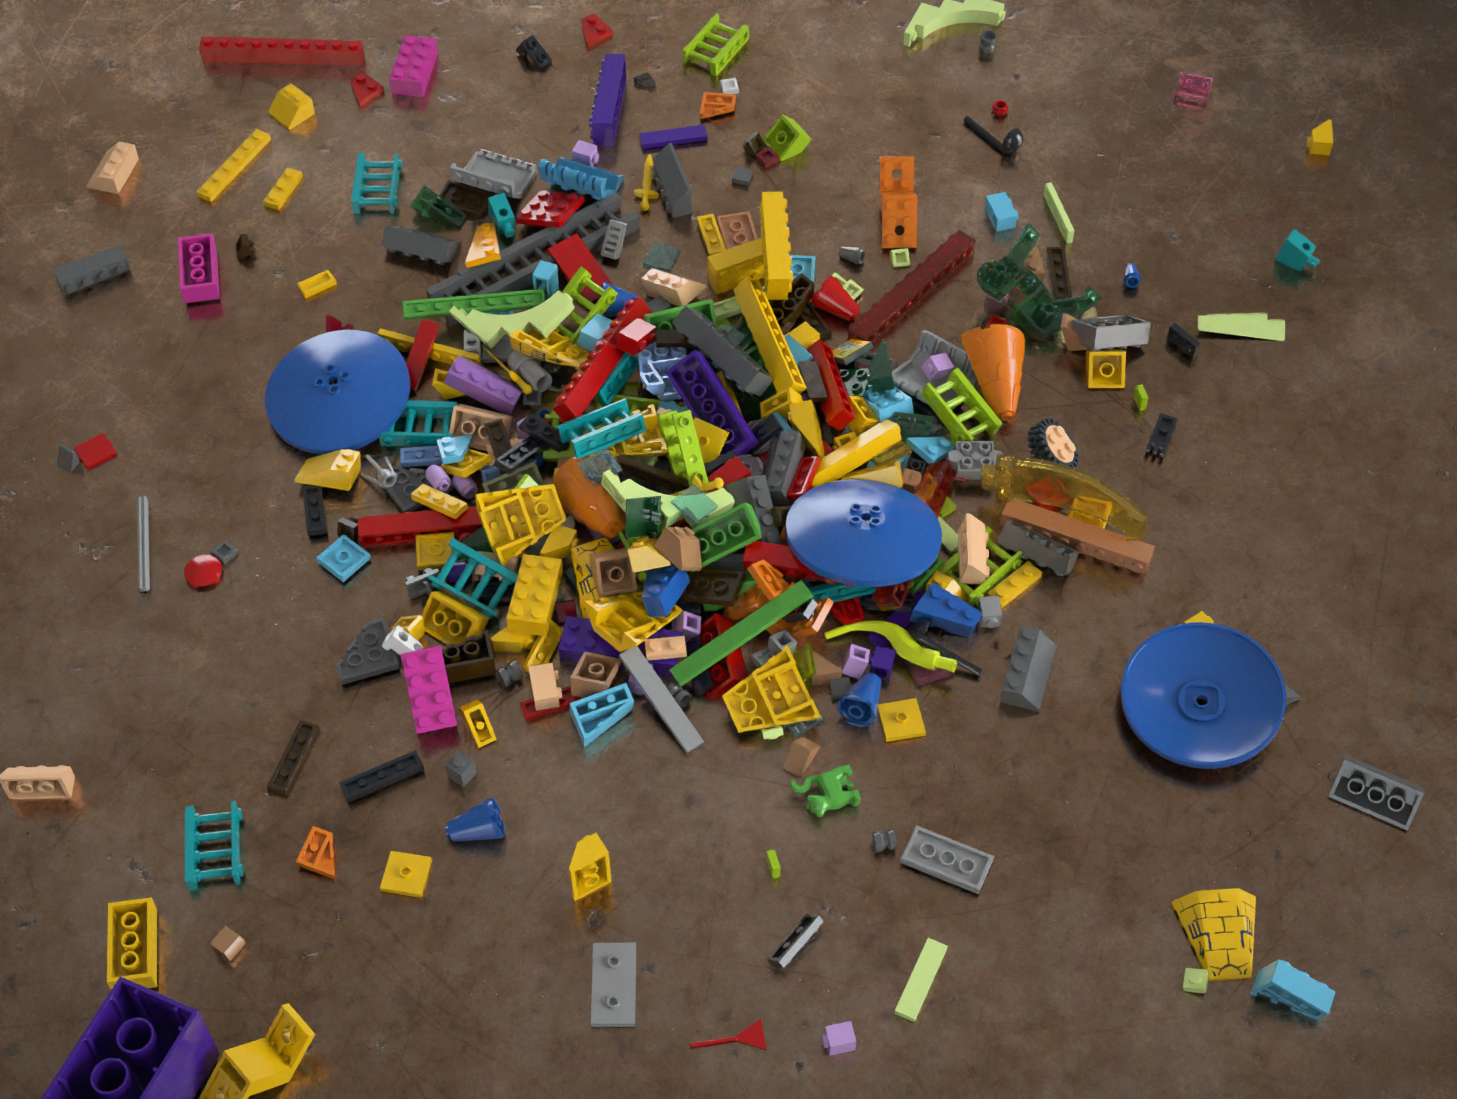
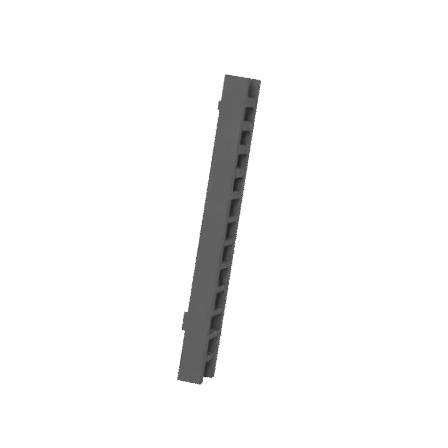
M616 192L574 213L561 228L547 227L500 251V260L470 268L465 267L459 270L457 274L427 288V299L452 297L458 291L464 296L472 295L466 286L473 282L481 290L473 295L520 291L533 284L532 275L540 260L556 264L550 255L546 257L540 249L546 246L550 248L556 245V241L560 239L565 240L571 237L569 234L576 232L582 238L581 240L590 253H593L602 248L608 225L604 227L598 221L599 219L604 217L608 222L612 219L627 224L626 236L640 229L639 215L634 211L620 219L617 218L612 212L620 209L622 205L621 197ZM589 224L596 230L591 234L584 228ZM613 227V230L620 232L621 229ZM614 234L611 235L612 237H615V238H618V237H619V236L614 235ZM532 253L539 259V261L533 264L526 258ZM520 261L525 268L517 272L511 264ZM503 268L510 274V276L504 279L496 273ZM488 276L495 282L489 287L482 281V279ZM445 316L446 323L450 327L459 323L453 316Z

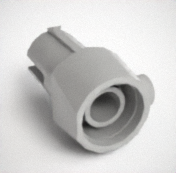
M517 350L511 353L507 361L510 370L530 384L535 391L543 392L550 387L552 377L541 366L540 359L528 356Z

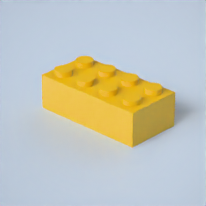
M761 238L707 256L708 282L716 295L736 288L746 276L756 280L764 278Z
M523 554L506 618L509 632L547 637L563 575L562 559Z
M152 897L108 903L107 984L110 989L113 988L120 976L146 988L157 987V908Z

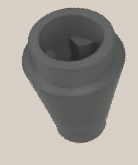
M840 247L838 255L857 265L864 262L866 252L860 247Z

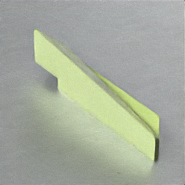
M1264 312L1198 316V330L1278 341L1285 340V320H1267V314Z

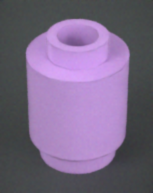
M431 465L427 468L425 472L426 479L431 486L441 492L446 491L451 484V479L445 471L437 465Z
M453 476L451 483L462 497L471 499L478 493L477 484L469 476L466 478Z

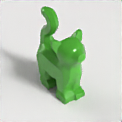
M844 765L831 771L822 772L819 775L807 777L802 786H798L794 779L789 784L790 788L796 793H804L810 789L812 783L817 784L822 796L807 795L809 804L805 807L806 810H811L817 817H822L826 811L839 809L846 804L857 807L861 800L858 790H842V788L851 790L854 786L851 780L846 778V775H852L850 765Z

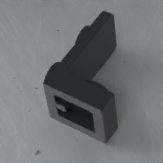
M534 35L521 42L516 49L519 55L524 52L528 53L539 69L552 62V59Z

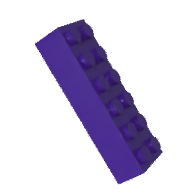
M606 53L605 59L601 61L602 71H599L600 82H597L596 92L598 93L594 95L595 105H592L593 117H590L589 127H592L590 139H593L594 145H597V147L613 148L626 84L625 54Z
M694 350L666 371V374L688 409L691 410L694 418L696 417L729 432L719 456L732 451L738 457L746 454L759 444L702 353Z
M566 616L558 648L561 662L578 664L584 651L619 658V655L626 651L619 652L593 630L590 619ZM659 629L647 639L683 636V632ZM644 640V641H643L642 643H640L637 647L640 649V651L642 652V654H643L644 657L646 658V649H645V640ZM681 657L649 660L648 662L653 664V669L657 675L674 677L669 669L680 663ZM622 662L618 670L628 671Z

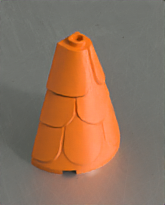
M992 324L990 328L981 329V327L973 328L961 335L962 344L988 406L999 419L1008 421L1015 416L1021 390L1020 381L1025 352L1024 334L1013 326Z
M589 455L580 459L574 456L559 468L552 482L557 491L562 509L566 515H572L577 522L612 539L626 526L625 512L602 486L601 482L597 484L588 479L590 475L586 476V470L582 466V464H585L587 468L592 470V473L597 471L589 460L593 462L598 470L601 466L605 467L606 462L604 460L597 462L595 458Z

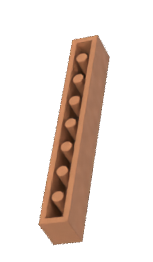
M1009 497L1001 515L1000 525L1004 526L1006 521L1012 520L1081 554L1093 556L1099 560L1131 569L1137 573L1146 574L1155 549L1153 545Z

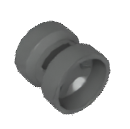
M985 30L981 33L979 49L982 52L991 53L995 50L996 33L991 30Z
M932 416L929 437H942L946 430L941 424H938L935 416Z
M515 661L508 663L505 668L501 667L496 670V675L504 687L511 685V682L514 680L518 681L523 678V674Z
M677 681L670 683L666 687L680 708H683L690 701L691 694L687 690H683Z
M887 829L885 834L879 831L872 832V842L876 853L882 852L886 847L889 850L897 849L894 829Z

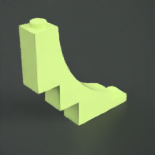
M944 0L940 8L921 3L904 32L903 45L910 46L916 37L923 39L933 31L948 25L985 23L998 26L999 22L1004 20L1006 14L1004 4L992 0H965L964 3Z
M558 290L542 304L516 314L494 315L474 309L467 314L462 308L458 310L455 306L449 312L454 319L492 349L505 334L510 336V333L518 329L526 334L534 329L546 339L575 307L572 303V297L566 292L563 294Z
M610 469L603 472L601 481L602 486L625 513L626 499L661 496L663 504L661 505L662 522L660 523L665 528L684 518L693 529L733 509L735 502L733 496L724 488L708 494L687 497L658 493L635 483L631 479L621 483L618 476L614 475Z

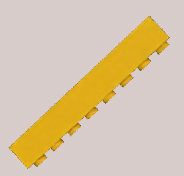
M746 276L733 291L741 307V312L748 323L747 326L751 330L753 340L757 344L759 354L763 358L765 368L774 379L772 383L776 388V393L790 387L801 394L806 389V385L759 280Z

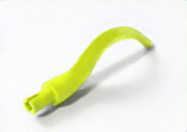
M860 621L824 632L827 640L850 631L876 632L885 636L890 641L893 649L896 650L900 657L913 664L931 670L941 668L954 672L957 666V660L942 657L939 651L921 647L905 629L890 622Z

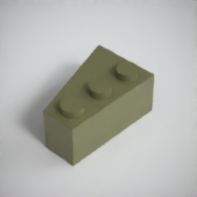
M532 462L518 468L510 475L506 473L482 485L486 493L514 489L525 474L529 475L538 486L545 485L536 462Z

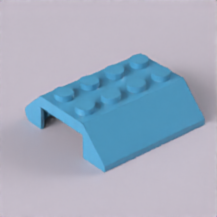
M565 157L557 159L556 167L555 163H549L547 159H541L538 165L540 179L545 180L546 184L553 186L558 184L565 190L574 189L577 190L576 193L581 195L590 194L592 198L602 200V198L604 199L616 193L625 177L624 175Z

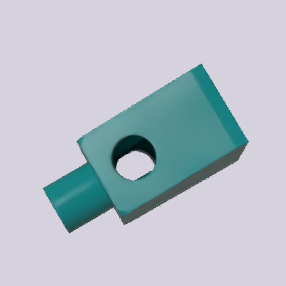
M505 193L489 197V218L494 223L497 233L499 235L505 234L506 237H512L515 234V221Z
M1295 229L1288 236L1275 258L1276 261L1297 271H1301L1305 264L1315 269L1320 262L1319 259L1312 255L1316 246Z

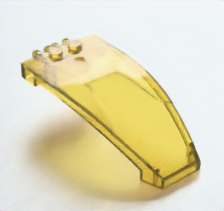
M997 454L995 465L985 464L981 468L982 489L995 492L996 503H1013L1015 498L1026 502H1040L1041 504L1053 505L1104 521L1126 532L1125 541L1145 540L1147 515L1123 494L1088 473L1051 461Z

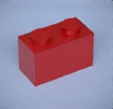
M637 318L619 332L616 348L636 356L638 353L643 352L648 345L654 343L656 339V326Z

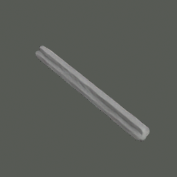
M146 496L137 498L138 588L141 592L149 591L150 589L149 514Z

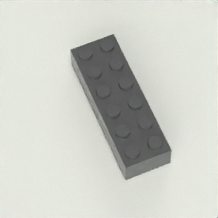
M685 305L672 322L677 327L676 331L682 336L686 335L689 338L687 341L694 347L698 346L701 349L699 352L704 357H710L713 360L712 364L719 370H724V375L729 380L737 382L736 387L741 391H746L750 395L756 394L761 396L774 380L701 312Z

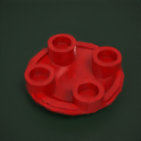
M211 555L196 556L188 561L184 567L185 579L193 588L217 584L222 574L221 562Z

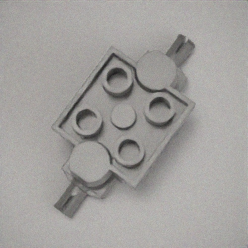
M956 441V450L948 453L944 464H933V472H944L946 477L956 476V478H964L965 480H993V477H1003L1004 472L1016 471L1015 464H1004L1003 453L999 450H994L993 441Z

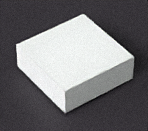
M736 78L720 80L722 94L739 93Z

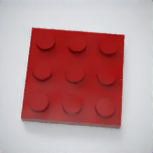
M546 190L540 191L515 217L516 223L561 228L585 202L584 195L547 192Z

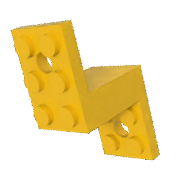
M289 1003L282 1005L264 1038L223 1052L199 1099H224V1097L225 1099H248L251 1095L288 1083L315 1033Z

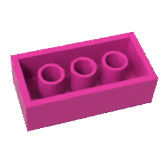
M404 35L389 78L391 94L424 97L438 55L436 38Z
M213 233L179 237L180 290L184 303L220 299L217 246Z
M441 646L402 653L401 659L416 733L420 734L457 726Z

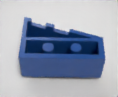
M673 563L670 566L649 569L647 571L642 599L649 617H667L690 583L687 571L679 570Z
M933 582L913 609L909 621L915 622V620L928 619L931 620L929 627L936 626L945 629L946 632L969 638L979 624L983 613Z

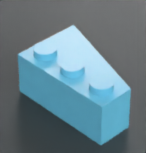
M627 683L570 703V715L584 747L633 710L634 699Z
M1280 959L1257 971L1250 994L1255 996L1261 993L1271 997L1270 1002L1276 1004L1278 1000L1291 1005V1010L1316 1020L1329 1014L1335 991L1330 989L1325 983L1316 981L1306 972L1299 971L1287 961Z

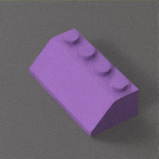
M458 356L455 359L444 384L509 416L523 393L517 384L462 356Z

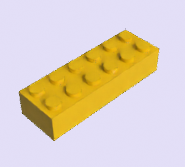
M762 192L759 215L765 292L768 300H787L788 292L792 291L793 271H790L792 257L789 256L791 245L788 242L789 227L786 225L788 224V213H785L784 210L787 209V199H783V192Z

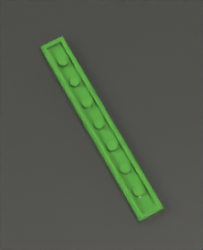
M544 289L408 300L402 301L404 320L452 316L449 310L453 306L458 310L462 308L467 314L473 309L483 313L532 309L546 300Z
M802 580L669 669L679 685L683 686L813 597L812 593Z

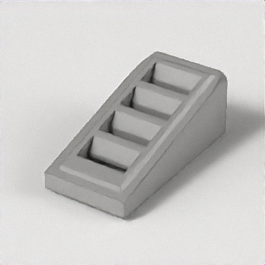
M612 219L609 221L600 255L612 259L621 257L627 224ZM613 227L621 229L620 232L613 230ZM614 234V235H617V236H619V237H618V238H615V237H612L611 235ZM610 241L615 242V243H617V244H616V245L610 244Z

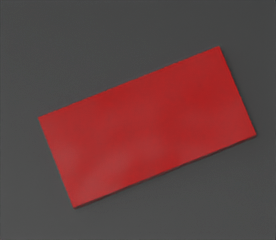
M578 234L548 248L547 252L568 282H570L578 269L583 267L592 275L590 280L601 287L603 282L612 284ZM587 286L580 292L581 296L592 303L599 300V294Z

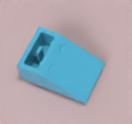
M880 380L876 384L867 386L863 398L880 421L879 423L886 419L893 422L895 412L914 414L912 398L888 383L887 380Z

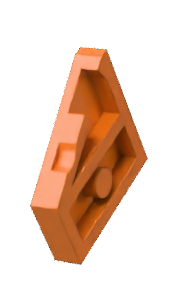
M704 92L700 119L734 111L736 95Z
M764 559L747 568L769 601L795 585L793 582L789 584L781 578L783 574L774 569Z
M313 826L296 860V865L334 879L333 833Z

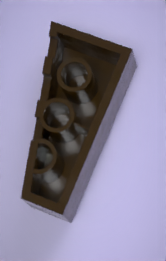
M802 273L791 282L792 291L788 292L787 300H768L783 336L789 332L814 296V282Z
M488 630L481 632L482 635L474 638L473 636L467 637L462 643L456 645L454 643L449 644L442 650L448 683L496 675Z

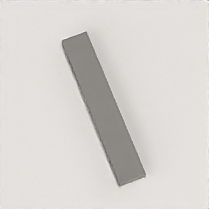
M636 646L621 653L619 658L686 754L701 746L704 740L640 649Z

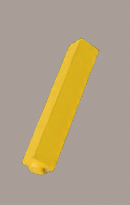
M886 419L823 457L810 490L819 485L838 480L901 441L899 425Z

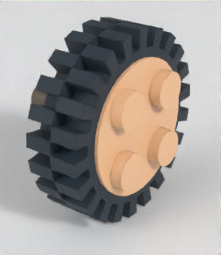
M1047 418L1029 429L1027 441L1030 443H1028V447L1033 449L1030 451L1033 456L1028 458L1031 464L1039 461L1038 466L1040 468L1044 467V472H1049V476H1054L1055 478L1062 477L1078 466L1079 458L1077 456L1079 453L1075 451L1077 445L1072 443L1074 441L1073 437L1070 438L1068 436L1070 432H1065V426H1060L1059 421L1055 422V419Z

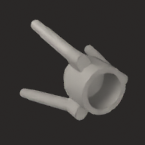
M366 455L369 462L378 470V480L363 473H360V476L379 485L382 489L393 486L398 475L394 472L388 457H384L388 469H381L369 455Z

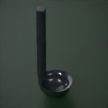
M965 116L963 119L965 123L1005 154L1013 153L1023 144V134L1018 128L1010 131L1004 138L1003 143H1001L969 116Z
M921 619L911 626L910 635L918 644L920 642L932 650L939 651L940 655L949 659H955L959 666L977 676L980 675L981 668L924 636L931 620Z

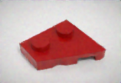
M595 13L581 19L587 47L613 35V30Z
M363 71L350 78L351 87L354 90L360 107L384 92V87Z
M858 597L834 602L829 610L842 625L865 621Z

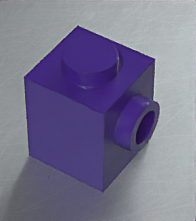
M877 646L875 653H871L869 659L871 673L876 674L881 679L890 680L895 663L896 650Z

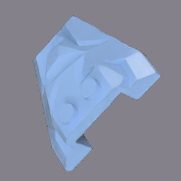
M654 341L643 352L638 353L640 380L646 389L653 395H656L661 401L682 399L666 371L687 356L686 349L684 347H656V342Z

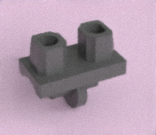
M429 567L422 572L423 575L406 577L405 584L411 600L423 594H427L429 597L432 590L437 589L431 585L432 582L428 577L432 575L437 578L439 575L438 569L433 570Z

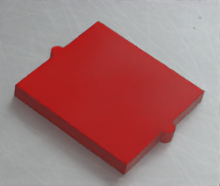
M103 433L73 447L79 456V461H82L87 469L117 455V452L112 447V442L108 441Z

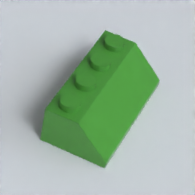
M712 299L686 305L704 314L717 326ZM685 305L646 314L643 321L656 326V330H676L677 327L672 322Z
M746 502L691 529L695 533L694 536L699 539L702 568L762 538L757 516L752 505Z

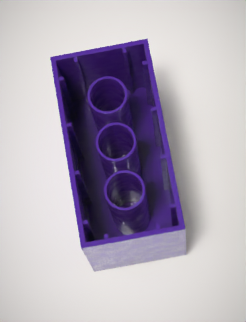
M120 976L41 1099H193L220 1053L198 1010Z

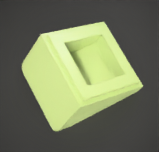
M908 248L891 250L889 252L893 268L910 266Z

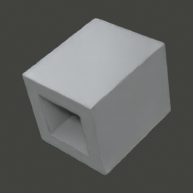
M999 596L979 597L978 610L983 613L980 619L981 627L994 628L1000 626L1002 611Z

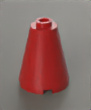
M829 276L821 284L823 287L815 292L811 304L849 322L852 320L856 321L861 315V307L835 277Z

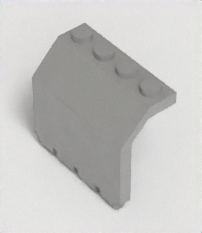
M481 149L479 152L476 151L464 169L456 167V164L452 163L450 173L451 180L498 194L505 193V196L522 198L537 175V165L528 162L523 164L521 160L511 157L508 159L507 156L497 153L493 155V152Z
M924 330L921 332L917 348L909 360L891 371L887 382L897 388L901 387L902 391L913 397L917 395V399L928 404L920 394L925 385L930 382L935 389L947 383L946 380L952 371L945 378L929 381L921 366L930 356L945 352L954 365L953 370L959 368L973 387L978 383V379L965 350ZM953 388L939 394L945 403L958 396Z

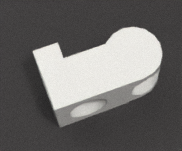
M464 329V351L479 354L480 360H482L480 339L468 329Z
M399 625L386 636L382 647L387 651L391 648L399 655L423 649L422 644Z

